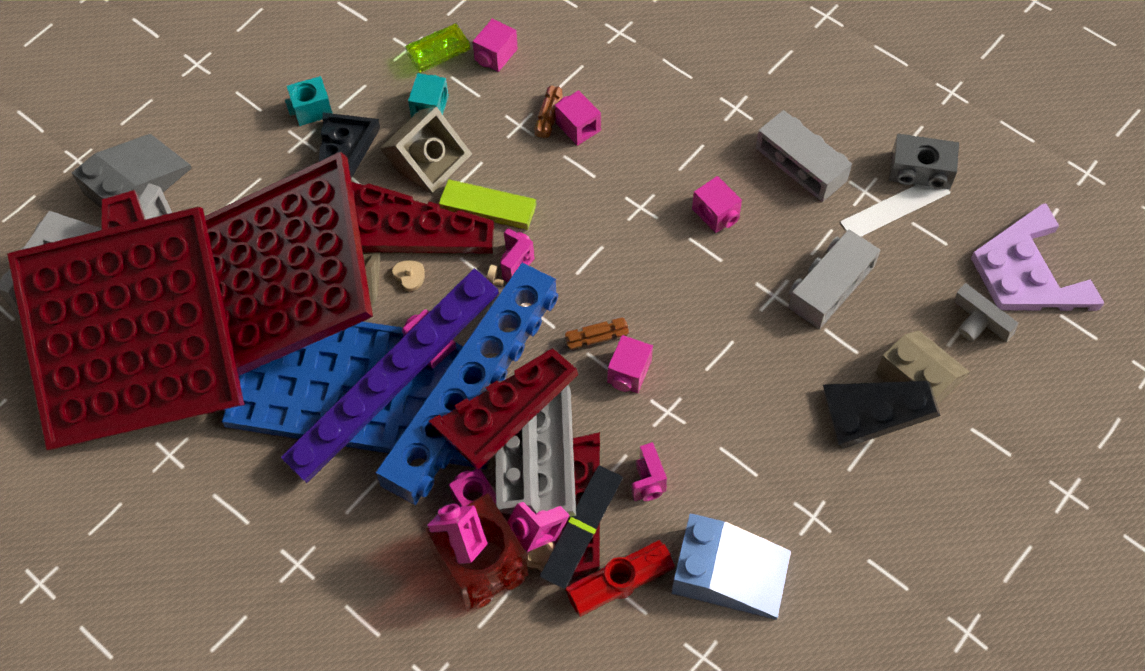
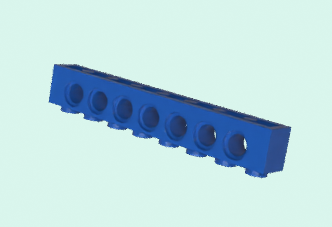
M523 262L520 264L376 471L381 487L413 505L417 504L421 496L426 497L434 485L435 480L433 478L440 468L445 469L453 456L452 450L454 449L443 437L437 439L429 438L433 432H436L430 425L429 420L438 415L442 417L451 412L448 408L452 405H456L467 398L470 401L487 391L485 387L497 380H505L508 372L507 368L512 361L516 362L519 360L525 348L524 343L530 335L534 336L538 332L542 323V316L546 310L551 311L558 300L559 295L556 293L555 278ZM522 303L532 304L528 307L519 306ZM505 328H514V329H515V330H513V331H511V332H503V331H502V330L505 329ZM488 353L498 354L493 358L484 357ZM473 378L480 380L476 384L466 383L468 380ZM415 459L426 460L421 466H410L411 462Z

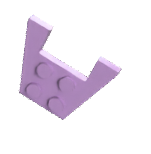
M1046 203L1040 205L974 251L971 260L996 306L1001 310H1041L1042 307H1058L1060 311H1072L1074 307H1088V311L1100 310L1104 301L1091 279L1060 288L1032 239L1055 233L1059 227Z

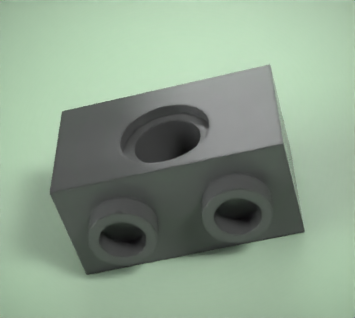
M897 133L891 152L889 181L899 182L904 185H923L933 189L950 190L957 174L959 142Z

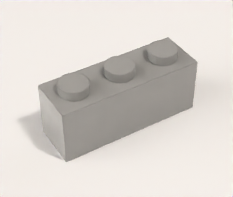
M781 111L758 131L756 149L821 202H824L847 182L852 163L848 161L846 156L835 151L825 143L822 137L812 133L799 119L792 117L786 111Z
M850 229L841 238L835 237L827 248V254L822 259L817 257L808 269L809 274L803 280L798 278L790 288L789 294L791 299L788 308L820 330L872 271L881 250Z

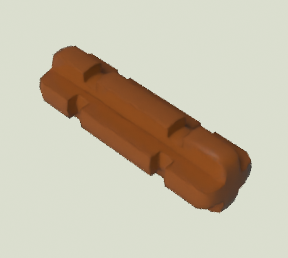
M551 85L546 90V98L543 99L538 115L539 120L536 121L534 127L535 135L538 138L546 139L551 134V126L555 122V104L563 97L562 89L559 86L554 87Z
M621 317L611 320L610 324L605 321L582 327L580 332H578V329L567 331L565 333V341L569 350L582 348V344L585 343L586 346L609 341L612 340V336H616V338H620L622 335L627 336L629 334L628 324L625 318Z

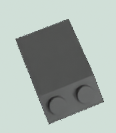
M147 134L93 154L71 173L83 194L102 209V199L135 190L140 195L149 183L159 186L162 192H164L192 167L152 134Z

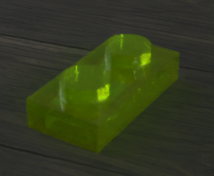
M457 23L405 46L406 54L419 73L471 50L469 40Z

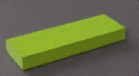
M450 179L447 181L439 202L440 208L452 212L460 210L493 220L495 223L525 230L529 228L537 205L536 199Z

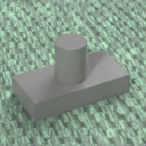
M965 283L957 291L955 303L970 314L958 328L959 333L964 338L973 342L986 327L1005 342L1015 334L1018 322Z

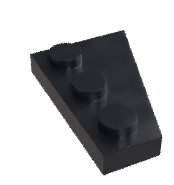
M323 112V128H321L322 145L320 146L319 162L342 152L348 158L350 177L352 178L380 130L379 119Z
M928 381L823 385L837 440L843 449L941 416L932 386Z

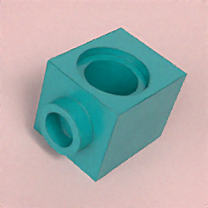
M417 73L408 99L411 118L419 110L437 107L443 115L449 97L446 78Z
M321 76L287 85L290 98L284 100L289 115H296L299 126L323 120V112L333 113Z

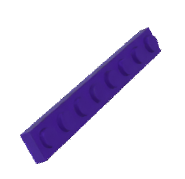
M474 268L281 458L308 483L499 294L498 288Z

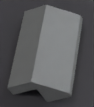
M568 385L496 453V510L498 512L512 514L516 504L524 502L535 514L541 510L548 511L561 506L570 515L569 517L576 516L571 389Z

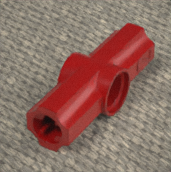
M658 540L626 557L613 558L607 563L605 568L567 586L565 591L575 613L582 617L615 599L628 598L636 588L668 573L675 568V565L666 545L661 540ZM616 573H624L629 577V581L617 584L613 582L611 576Z

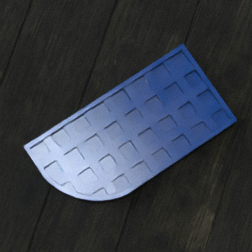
M361 322L238 376L244 406L225 410L222 420L223 425L227 428L300 439L403 338V328ZM455 342L456 349L433 369L426 365L345 447L389 454L463 346ZM473 378L468 380L466 383L476 384L480 380ZM455 405L448 408L449 411L456 409ZM437 431L429 436L432 439L442 437ZM455 448L452 450L453 456L450 464L474 467ZM489 460L481 467V469H487Z

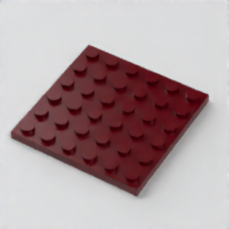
M342 152L336 153L205 216L238 376L373 317L348 158Z
M194 207L7 253L46 450L59 449L244 406L203 208Z

